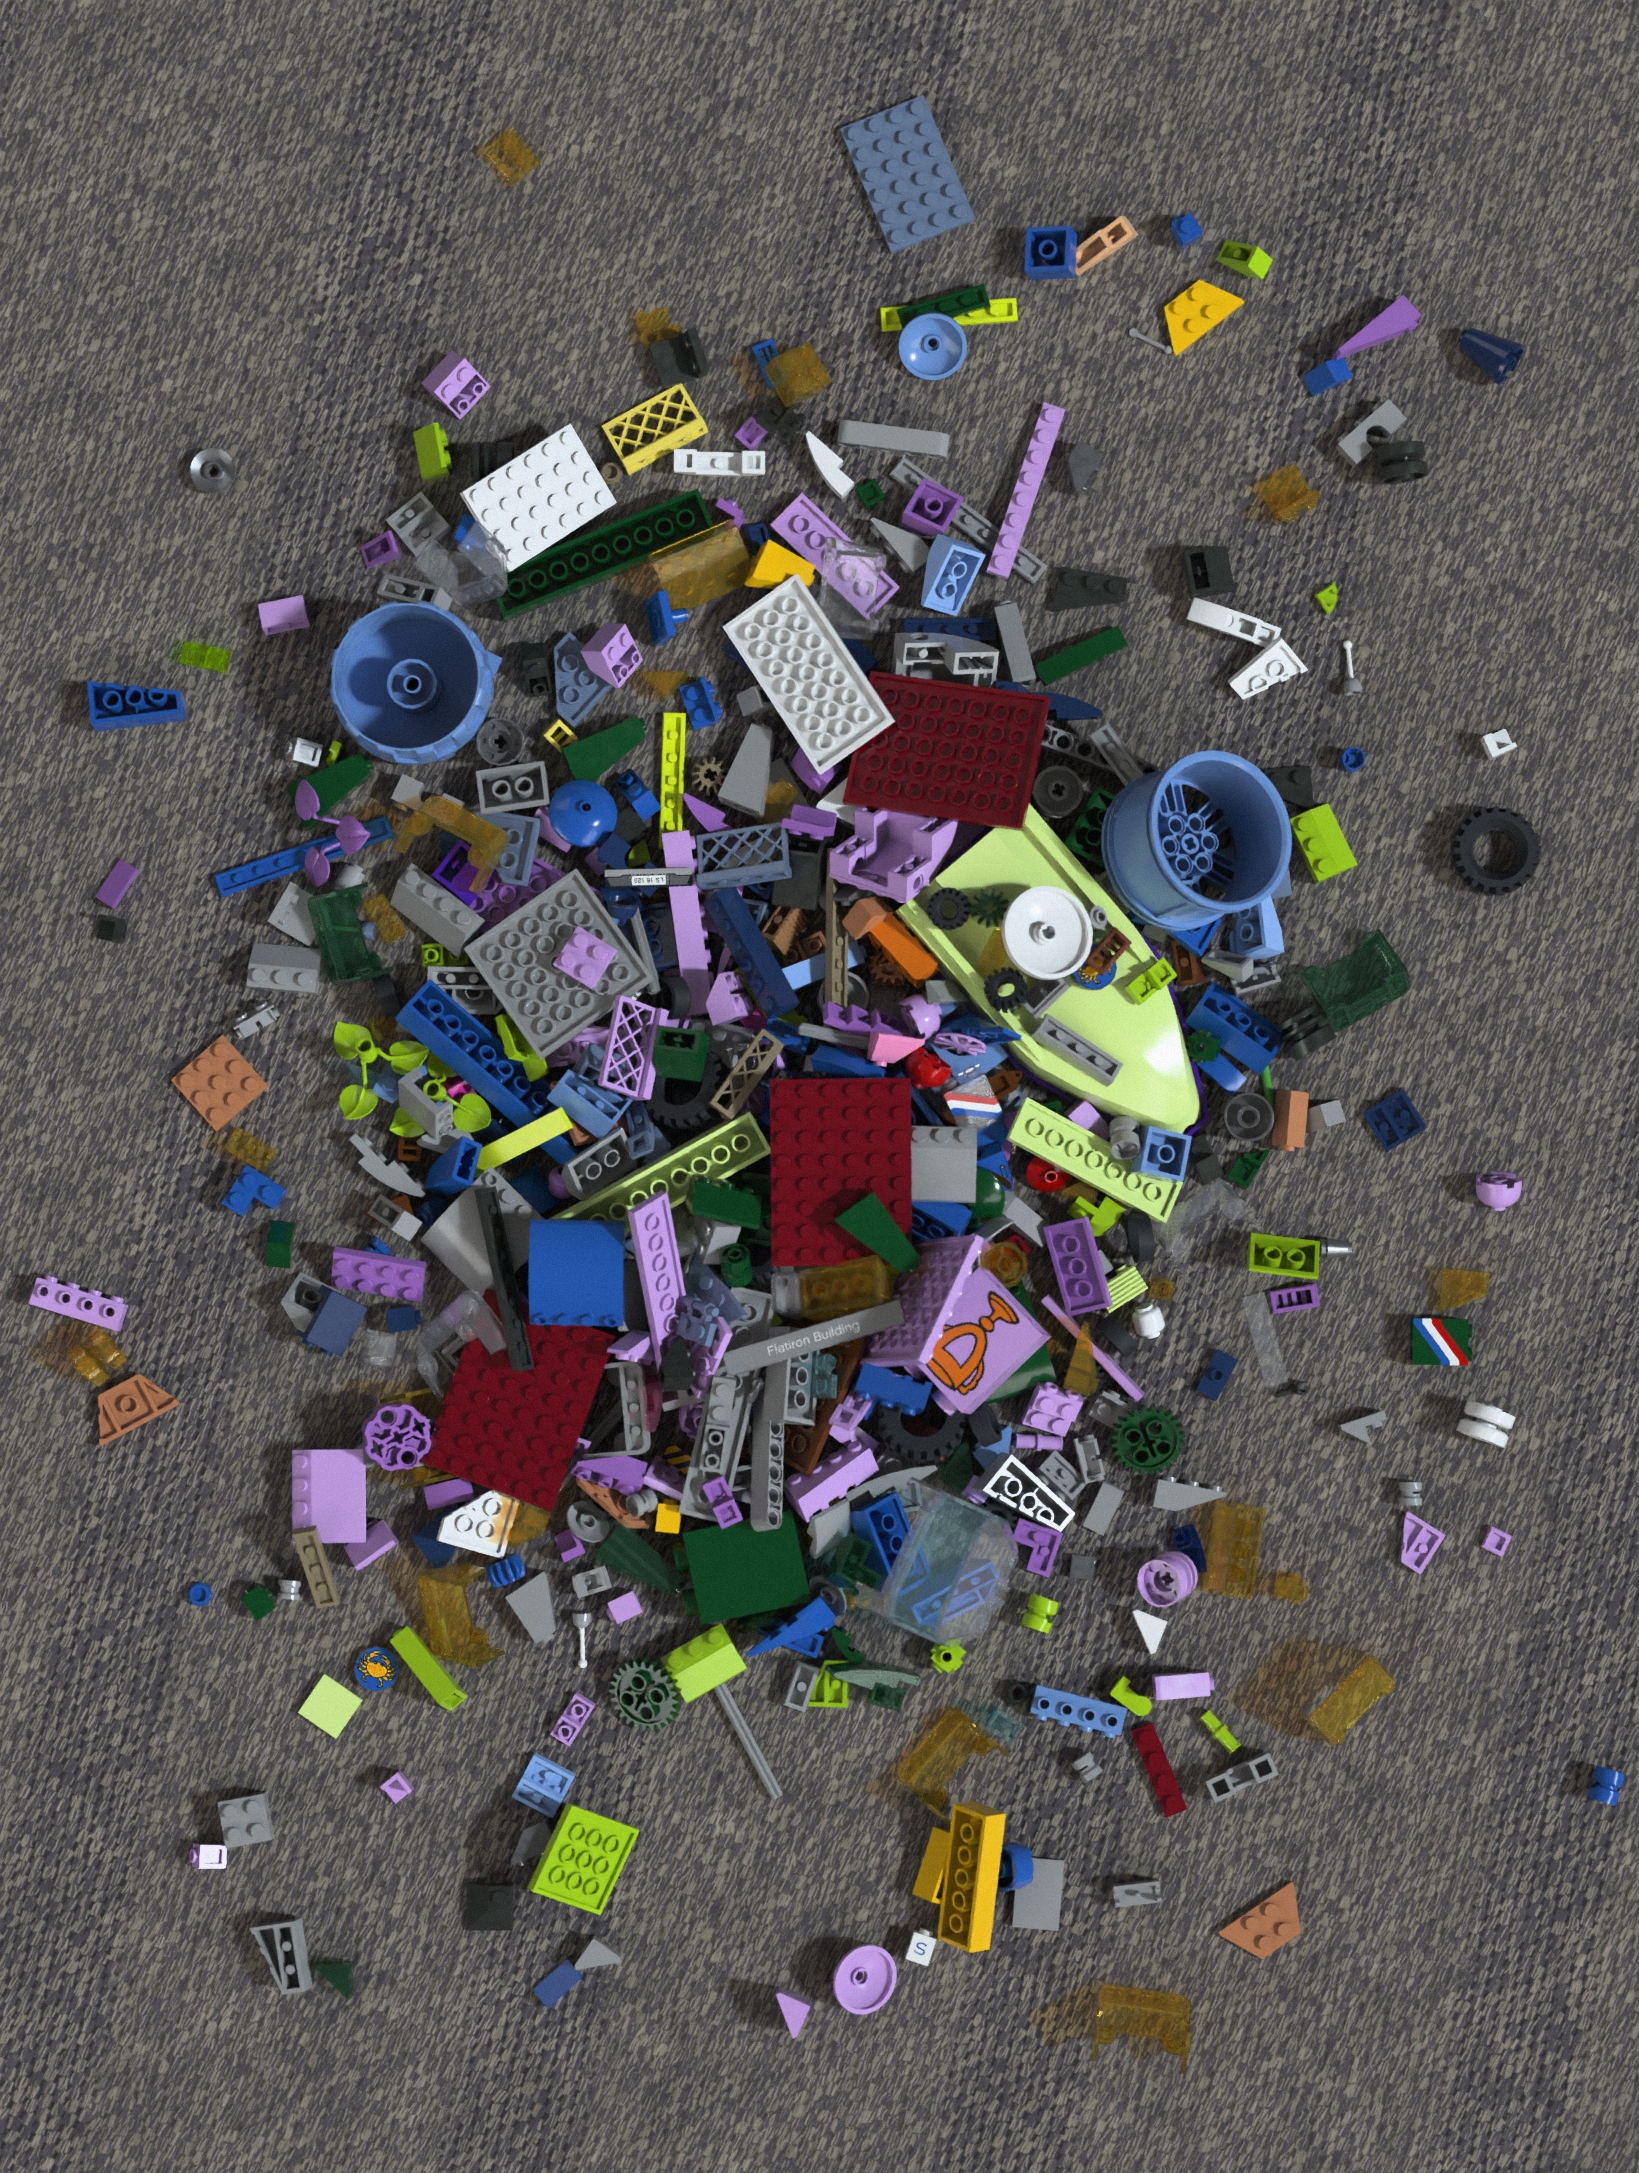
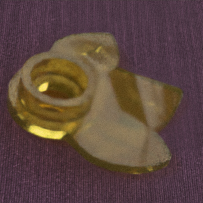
M666 307L656 310L651 316L641 310L636 318V326L641 332L640 342L647 349L653 343L678 337L681 330L679 325L670 324V316ZM654 335L656 339L653 342H649L647 336Z

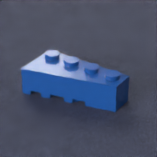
M87 681L91 725L96 732L187 720L185 698L178 690L149 689L133 685L121 686L114 683L103 684Z

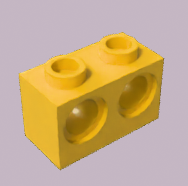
M664 1499L663 1503H658L655 1531L680 1533L682 1514L678 1513L680 1508L678 1500Z

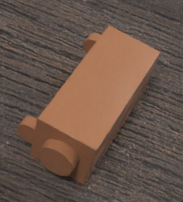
M1276 1090L1272 1145L1281 1147L1280 1151L1294 1152L1295 1148H1304L1309 1093L1293 1090Z

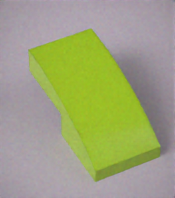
M1162 957L1124 988L1137 1006H1139L1155 992L1165 987L1177 974L1166 959Z

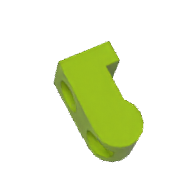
M1122 1675L1109 1691V1694L1138 1716L1147 1715L1151 1710L1150 1700L1144 1695L1136 1694L1127 1687L1131 1681Z

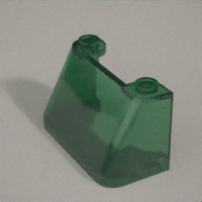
M1380 929L1366 933L1362 938L1360 950L1327 969L1322 970L1320 966H1309L1300 973L1303 984L1315 1004H1318L1320 1013L1324 1014V1020L1327 1025L1330 1024L1335 1033L1348 1028L1400 998L1411 988L1406 966Z

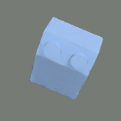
M937 534L927 557L921 605L957 616L986 555L969 543Z

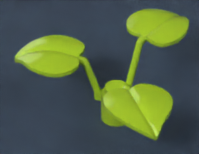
M337 1022L334 1032L336 1052L340 1057L351 1060L359 1055L363 1075V1087L356 1084L350 1085L340 1094L339 1105L344 1117L350 1120L362 1118L371 1113L377 1105L378 1096L372 1093L373 1089H367L366 1063L373 1062L379 1054L387 1061H391V1067L395 1072L407 1074L415 1067L417 1069L420 1068L429 1054V1049L419 1042L403 1040L391 1045L389 1049L391 1056H388L379 1047L375 1048L368 1029L360 1025Z
M431 1052L427 1063L428 1072L432 1077L440 1079L428 1081L423 1087V1092L433 1102L450 1100L454 1106L458 1107L453 1112V1122L459 1130L475 1132L488 1127L491 1122V1112L484 1099L476 1094H466L462 1097L459 1104L446 1095V1089L440 1083L444 1082L447 1076L453 1078L458 1076V1074ZM401 1106L397 1109L389 1128L390 1131L399 1136L410 1138L419 1137L427 1132Z

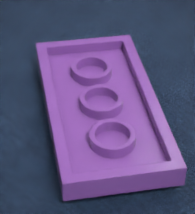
M1085 1216L1043 1227L1067 1315L1072 1316L1112 1306V1299L1089 1217Z
M335 1246L331 1287L422 1302L426 1262Z

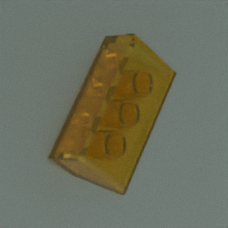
M879 1255L839 1262L837 1266H820L799 1271L801 1317L819 1321L857 1313L894 1301L893 1281Z
M1216 1500L1202 1592L1252 1600L1266 1508Z

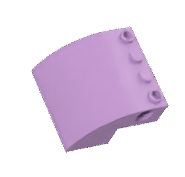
M859 807L855 810V835L830 851L829 877L837 879L840 883L855 885L861 890L867 889L876 892L878 896H887L899 903H906L923 891L940 870L952 845L958 822Z

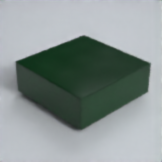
M875 478L855 489L866 510L886 499Z

